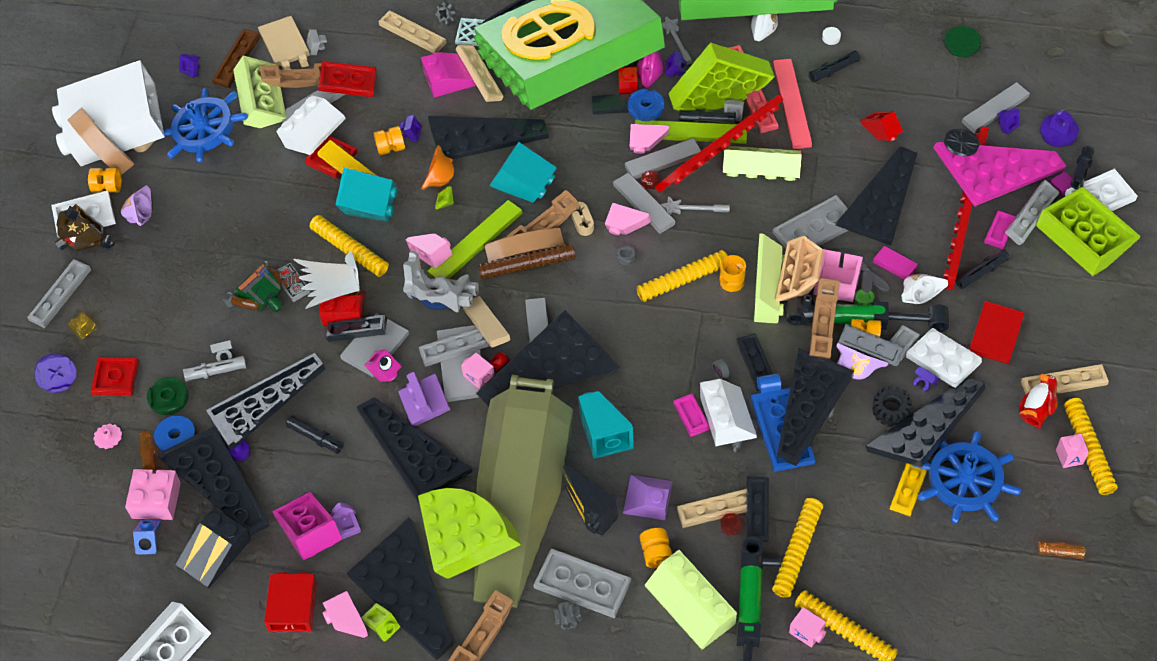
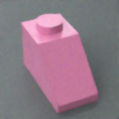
M631 124L630 151H634L636 154H644L645 151H650L669 134V126Z
M612 203L605 226L611 234L617 236L620 234L627 235L649 224L652 219L648 213Z
M437 234L414 236L406 239L410 251L417 252L419 259L435 269L452 256L450 242L445 237L441 238Z
M347 591L323 602L325 611L322 614L327 624L332 623L334 629L363 638L368 636L365 625Z

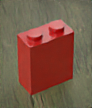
M286 572L270 574L264 620L268 632H312L317 581L314 574L308 572H300L299 574H289Z

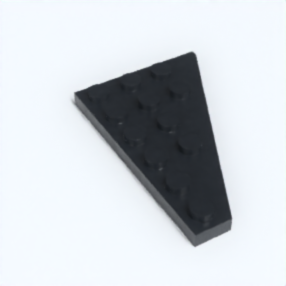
M564 310L476 392V395L489 407L490 400L510 388L512 375H519L520 378L545 381L547 379H554V390L615 372L620 367L573 317ZM525 386L517 387L518 390L545 392V389L542 388H533Z
M408 518L349 570L347 576L375 603H378L392 613L398 624L433 658L438 660L453 646L413 522Z

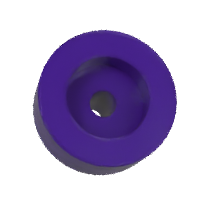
M244 440L232 451L228 447V451L234 461H243L250 455L249 445Z

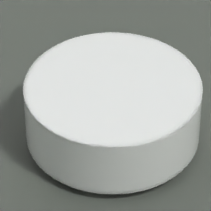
M828 27L823 31L822 40L826 44L835 45L840 41L841 32L837 28Z

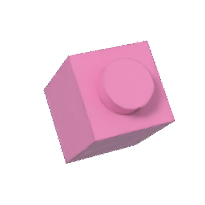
M477 353L466 358L461 365L463 376L479 390L495 376L493 366Z
M1076 434L1061 437L1056 452L1062 467L1067 468L1084 464L1088 449L1082 435Z
M803 607L790 624L789 633L812 648L816 642L820 643L824 638L826 622Z

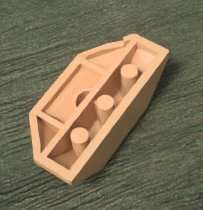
M805 236L787 242L775 298L777 302L809 294L819 281L824 250Z

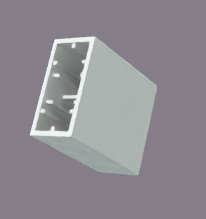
M140 60L57 89L59 105L52 107V111L58 126L63 130L62 133L56 135L57 144L63 155L72 154L80 166L101 160L67 121L81 107L91 116L103 133L123 152L165 137L155 82Z

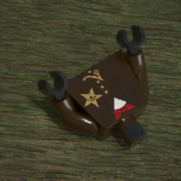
M77 204L73 207L69 206L67 210L59 213L56 226L57 235L60 238L55 241V244L60 250H64L69 245L76 251L92 247H103L105 250H112L115 241H109L111 239L109 235L103 237V225Z

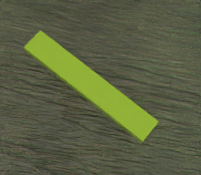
M635 120V124L669 126V134L663 140L687 141L694 138L695 141L714 142L737 125ZM742 131L744 135L736 141L732 139L730 142L746 144L747 131Z
M507 200L451 250V257L436 269L431 267L427 271L428 276L432 279L440 276L450 279L485 248L484 245L489 244L521 216L522 209Z

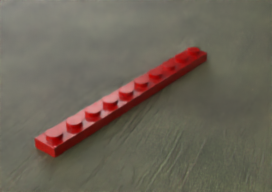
M981 126L980 134L976 133L975 136L979 140V145L985 146L988 127ZM962 192L960 201L964 206H959L957 218H960V222H956L954 233L957 234V237H952L950 249H954V251L949 253L947 259L950 269L945 268L943 279L948 280V286L945 289L950 290L954 288L972 202L965 192Z

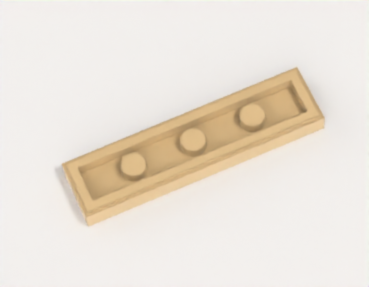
M390 10L379 20V26L432 53H438L446 44L445 38Z
M458 45L456 51L485 101H501L504 96L473 45Z
M480 296L473 298L471 307L462 306L492 348L510 341L509 334Z
M1102 364L1045 374L1052 375L1057 379V394L1105 386L1109 383ZM1040 375L1022 378L1021 383L1025 394L1040 383Z
M746 489L677 506L682 528L745 513Z

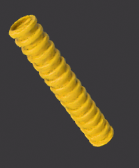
M317 215L311 220L309 226L311 230L345 254L352 251L354 260L362 264L373 274L380 277L386 273L389 264L384 259L375 255L374 252L357 242L347 233H344V231L321 215Z
M720 250L719 253L710 254L708 258L703 257V260L699 259L697 262H692V265L687 264L686 267L682 266L681 269L678 268L675 272L666 273L664 277L661 275L659 279L649 280L648 284L643 283L642 286H637V294L643 302H646L647 299L651 300L653 296L657 297L658 294L662 295L664 292H669V289L674 290L675 287H680V284L685 285L686 282L695 281L697 278H701L702 275L706 276L707 273H713V270L715 272L718 271L721 261L728 255L725 251Z
M1080 398L1067 400L1063 406L1066 409L1075 435L1081 434L1088 449L1086 462L1089 465L1090 471H1092L1091 474L1099 489V494H1111L1117 490L1118 486L1115 483L1112 472H1110L1111 469L1108 466V462L1105 460L1106 457L1103 454L1100 443H1098L1099 440L1096 437V433L1093 432L1094 428L1091 426V421H1089L1082 400Z
M807 498L804 501L790 544L787 547L788 550L785 553L786 556L783 558L777 579L774 582L775 585L772 588L773 592L780 597H790L791 591L794 589L800 567L807 553L806 550L809 547L808 544L811 542L813 532L823 509V504L817 499Z
M807 590L802 591L798 596L795 607H801V609L804 607L826 622V627L830 626V630H836V634H842L844 639L848 638V641L850 643L854 642L856 647L859 645L862 651L864 649L867 650L866 653L873 654L872 657L879 658L878 661H893L898 653L897 649H892L890 644L886 645L884 640L880 641L878 636L874 637L873 633H867V629H861V625H855L854 621L850 622V618H844V614H838L836 609L832 610V607L830 605L826 606L824 601L820 602L819 598L815 599L814 595H809Z

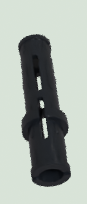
M854 50L830 63L826 62L820 68L810 71L809 78L815 83L824 77H830L833 73L860 61V54Z
M701 109L696 111H679V122L736 123V112L701 111Z
M1091 146L1083 147L1081 155L1077 158V167L1070 183L1074 189L1083 187L1088 168L1092 166V157L1095 151Z
M1001 249L993 256L986 257L982 263L956 278L957 286L963 290L988 272H994L999 265L1010 259L1008 252L1005 249Z
M295 416L289 417L292 422L287 420V428L315 441L318 446L326 447L336 454L341 452L338 447L343 449L344 442L331 437L328 432H322L297 419Z

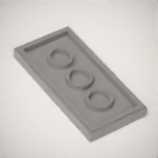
M835 195L773 228L772 233L785 248L788 241L801 236H805L816 245L821 246L848 231L835 226L848 208Z
M472 325L438 330L437 338L439 341L477 329V327ZM480 350L441 362L444 394L447 402L479 398L476 395L479 389L463 376L461 365L466 358L471 357L475 353L481 356Z
M551 548L533 586L537 590L615 619L631 583V577Z

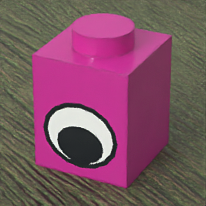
M386 349L375 351L364 364L379 382L394 380L398 375L397 371L402 367Z

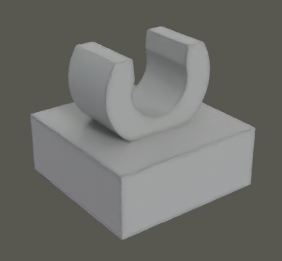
M309 30L306 41L310 55H317L318 49H325L324 43H327L325 35L318 36L317 30Z
M738 99L725 100L724 112H736L735 120L742 122L744 102H740Z
M229 340L210 345L212 353H217V361H222L221 355L223 353H227L228 358L232 359V353L229 351L234 349L232 341Z

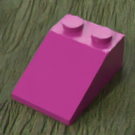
M438 52L421 57L423 72L434 98L476 86L459 54Z
M311 492L272 511L293 547L303 560L315 556L316 553L342 540L334 519Z

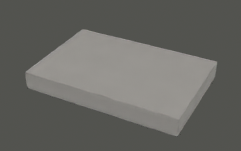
M387 319L386 333L384 335L355 338L340 357L343 361L374 377L364 364L377 350L386 349L392 356L407 338L409 331Z

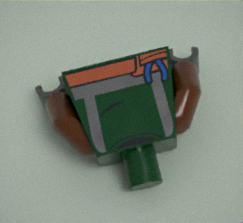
M264 261L260 266L257 265V269L236 287L234 293L236 296L228 292L229 299H222L227 307L237 306L260 312L269 306L275 312H278L284 306V303L277 298L282 290L279 271L269 266L267 261Z

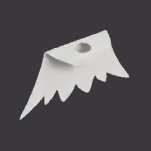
M352 251L345 257L347 264L293 259L297 263L308 267L301 269L302 271L312 273L299 277L301 280L311 282L301 289L316 290L308 295V297H316L306 306V309L332 298L359 291L358 271Z

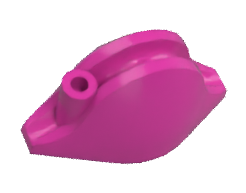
M658 51L638 60L637 74L642 87L649 88L663 72V62Z

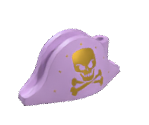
M147 185L142 187L123 204L121 215L128 222L137 223L141 226L150 219L152 213L150 188Z
M837 343L836 347L841 353L837 364L853 370L854 376L852 379H865L877 368L888 365L887 362L861 354Z

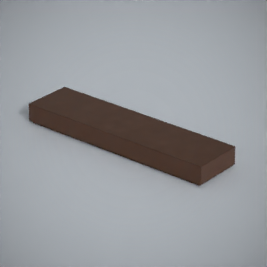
M247 29L241 31L212 79L214 85L230 88L235 80L234 68L242 56L249 57L260 38L258 32Z

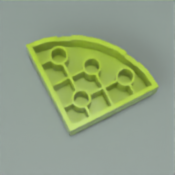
M710 43L668 94L674 110L696 111V109H705L706 111L724 108L725 100L738 99L741 102L747 99L748 94L755 90L758 92L775 76L769 61Z
M444 488L432 490L418 496L434 572L447 579L522 545L517 530L512 522L508 520L507 516L498 507L473 492L463 489Z

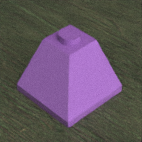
M631 475L623 514L665 520L673 481Z

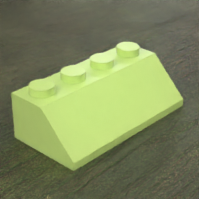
M242 56L234 68V75L241 113L248 114V118L243 120V124L263 128L282 122V119L287 117L281 88L262 82L259 69L260 66L276 64Z
M728 146L724 150L723 173H727V176L737 177L738 174H746L748 178H757V175H765L766 179H776V176L784 177V180L795 181L796 178H800L801 151Z
M759 234L754 322L778 323L779 316H783V304H780V301L777 302L775 298L785 255H782V246L765 234Z
M680 550L664 560L645 584V587L701 650L736 624L737 612Z

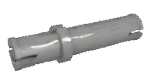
M244 356L209 364L201 363L200 366L183 369V373L187 382L203 377L207 379L209 378L208 376L238 369H245L246 364Z

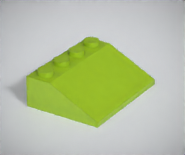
M1084 187L1043 209L1036 224L1042 232L1092 276L1106 269L1140 238L1139 234Z

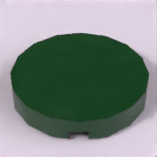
M957 26L947 31L944 38V46L954 56L970 57L971 54H976L979 51L981 37L973 28Z
M165 377L157 380L147 393V401L150 408L160 415H171L179 412L184 408L189 397L186 385L175 377Z

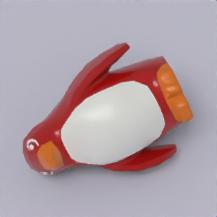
M1040 374V383L1022 398L1019 405V415L1021 418L1038 429H1041L1044 420L1054 414L1058 406V383L1054 376Z

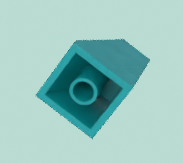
M518 142L490 186L534 203L537 198L541 199L547 191L544 187L546 184L550 185L554 180L555 175L553 173L557 167Z
M343 168L335 205L345 215L389 222L390 216H393L394 213L393 200L397 197L398 187H396L397 185L393 180Z
M599 391L587 392L582 396H578L580 420L593 459L634 449L632 424Z

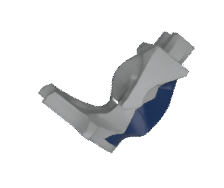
M415 251L409 252L408 261L403 264L405 277L403 291L407 294L408 298L420 300L426 308H450L455 312H459L462 306L471 307L473 296H477L479 293L478 283L470 282L469 275H464L458 280L448 279L443 276L434 279L428 278L424 270L421 269L419 254Z

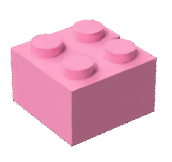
M823 249L824 256L819 278L840 281L838 300L853 303L863 257L845 254L843 268H839L841 253ZM818 282L814 287V295L817 294Z
M133 470L125 506L132 519H174L181 485L176 471L156 470V474H154L153 470Z

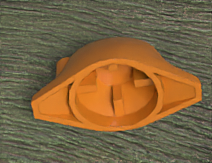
M439 145L436 147L428 174L421 187L422 190L431 186H444L454 175L453 159L446 157Z

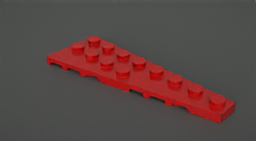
M780 94L686 161L655 187L656 190L660 193L673 183L677 185L685 177L696 171L697 168L703 166L711 158L731 144L730 140L734 139L736 141L744 135L742 131L746 130L748 132L756 126V121L762 122L768 117V112L773 114L780 108L778 104L784 100Z

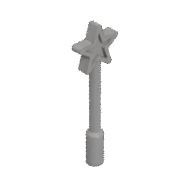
M666 16L665 22L662 23V28L666 29V34L671 32L682 53V58L687 61L686 65L692 64L693 61L688 51L684 49L676 31H679L677 26L678 19L670 20Z
M668 197V203L661 204L669 215L673 212L681 214V210L730 212V205H681V200L673 201L670 197Z

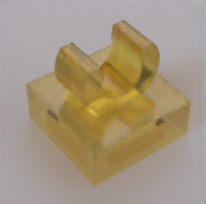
M81 312L79 316L71 319V322L68 323L69 328L81 340L97 328L95 323L84 312Z

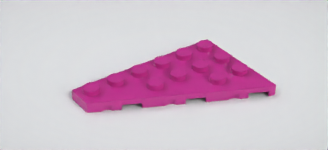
M937 142L933 147L974 206L1064 171L1067 167L1056 151L979 145L974 155L963 157L950 152L944 142Z

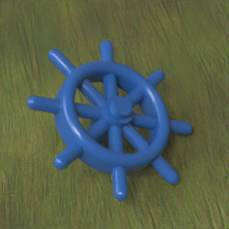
M204 88L201 91V98L190 101L183 108L173 104L172 110L177 114L172 121L171 128L163 129L164 136L172 135L177 144L168 152V158H174L183 149L196 153V161L201 163L204 160L205 151L219 146L222 142L228 146H233L234 141L228 136L232 131L234 122L248 118V114L244 112L233 115L228 107L237 98V93L231 92L224 100L209 97V90ZM213 109V110L207 115V110ZM221 112H223V117L216 118ZM189 132L184 138L182 137V133Z
M978 431L973 433L971 443L963 442L948 445L946 440H944L939 446L941 450L934 456L931 463L926 462L923 467L912 465L929 471L931 488L919 493L918 499L924 501L936 495L940 501L953 508L951 522L953 524L959 522L962 511H977L981 509L985 510L992 521L999 520V515L991 504L998 498L1000 492L1003 491L1014 495H1020L1022 492L1020 487L1004 483L1002 465L1011 462L1014 459V455L1007 453L996 458L989 450L979 446L981 433ZM957 456H965L964 462L961 463ZM949 459L955 469L941 465ZM978 460L984 463L983 465L976 467ZM991 471L993 480L981 477L980 475ZM939 474L953 478L942 483ZM978 485L991 489L986 494H983ZM955 486L959 487L957 495L950 492L949 489ZM967 489H970L975 496L974 498H966Z

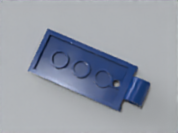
M778 373L757 377V386L760 394L751 395L750 400L773 471L777 472L815 464L811 445L797 466L777 458L790 388L781 389V380Z

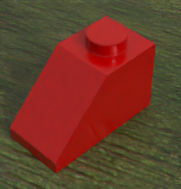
M637 66L619 68V95L633 94L638 90Z
M895 111L873 112L860 120L861 124L878 140L890 142L898 138L897 135L903 132Z

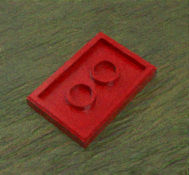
M322 61L318 91L373 97L376 67Z
M985 301L969 350L978 356L1009 365L1025 312Z

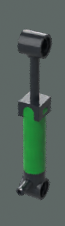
M805 295L804 299L791 298L787 300L786 322L788 324L796 326L802 325L805 322H813L815 303L812 302L811 295ZM874 301V305L836 304L834 323L851 324V319H863L865 323L869 320L881 321V330H887L888 320L928 322L929 329L934 328L939 332H944L949 328V310L947 306L941 304L929 307L928 314L889 312V302Z
M755 536L745 538L741 551L737 646H744L743 661H752V648H759L763 566H781L780 558L763 557L764 543ZM755 549L757 552L751 553L748 550Z

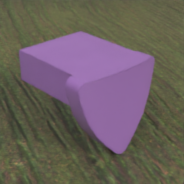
M339 502L333 508L331 517L336 523L341 538L345 539L360 533L361 530L355 517V509L349 504Z

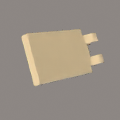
M292 16L258 27L274 64L278 65V67L281 66L283 70H291L290 62L296 60L299 61L302 68L309 66L307 62V56H310L309 50Z

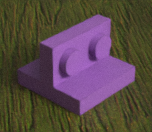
M412 372L407 375L409 383L406 384L407 387L398 391L413 427L451 410L436 374L420 381L417 375Z

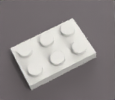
M1115 169L1085 181L1083 184L1087 191L1111 211L1132 203L1137 199L1136 193ZM1067 189L1065 192V196L1073 193L1078 189Z
M108 190L51 205L56 232L59 213L67 210L69 206L73 207L75 204L103 225V227L116 224Z
M934 328L930 329L906 352V358L954 388L961 384L982 363L981 357Z

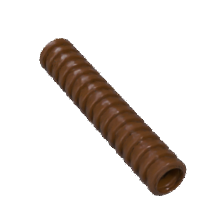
M570 242L568 245L562 244L561 247L557 245L556 248H545L544 251L539 249L538 252L533 251L531 254L527 252L526 255L522 253L521 256L515 255L513 258L509 256V259L504 257L503 260L497 259L496 262L491 260V263H479L480 277L482 280H485L487 277L491 279L492 276L496 278L497 275L503 276L505 273L509 275V272L514 274L515 271L521 272L522 269L527 271V268L533 269L535 266L539 268L540 265L544 267L545 264H557V261L562 263L563 260H575V250Z

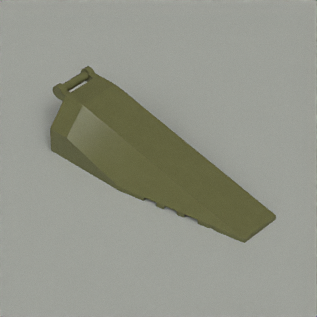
M512 375L510 388L490 400L477 477L476 494L498 507L507 516L508 520L512 522L517 530L522 545L474 567V602L487 603L496 590L514 600L512 607L517 608L527 583V577L530 575L535 556L540 549V543L546 533L548 522L559 499L564 477L563 466L567 461L574 417L573 409L552 395L554 379H547L545 381L520 378L519 375ZM525 386L533 388H542L545 389V393L518 390L517 387Z

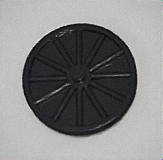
M952 129L945 135L944 144L955 155L963 157L972 156L979 148V140L973 133L967 130Z

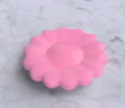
M115 424L103 425L97 429L93 438L95 445L99 448H113L122 439V432L120 427H117Z

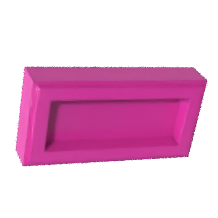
M998 210L984 243L1003 249L1009 237L1005 234V231L1016 216Z
M883 246L873 259L874 264L904 280L911 276L918 267L917 263L886 246Z
M693 394L673 400V404L690 437L710 429Z

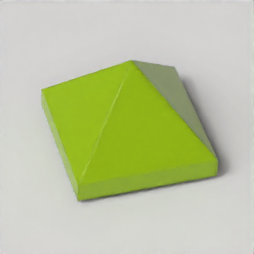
M451 186L438 193L435 209L438 210L454 204Z

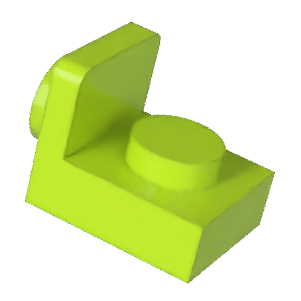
M378 603L361 617L364 624L377 632L384 642L400 628L392 613Z

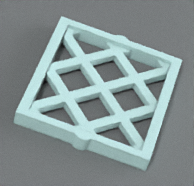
M461 18L455 44L478 46L476 42H473L475 41L474 38L471 40L468 38L471 34L476 35L475 30H472L470 27L473 25L479 26L477 23H483L484 20ZM468 29L470 32L465 35L463 31Z

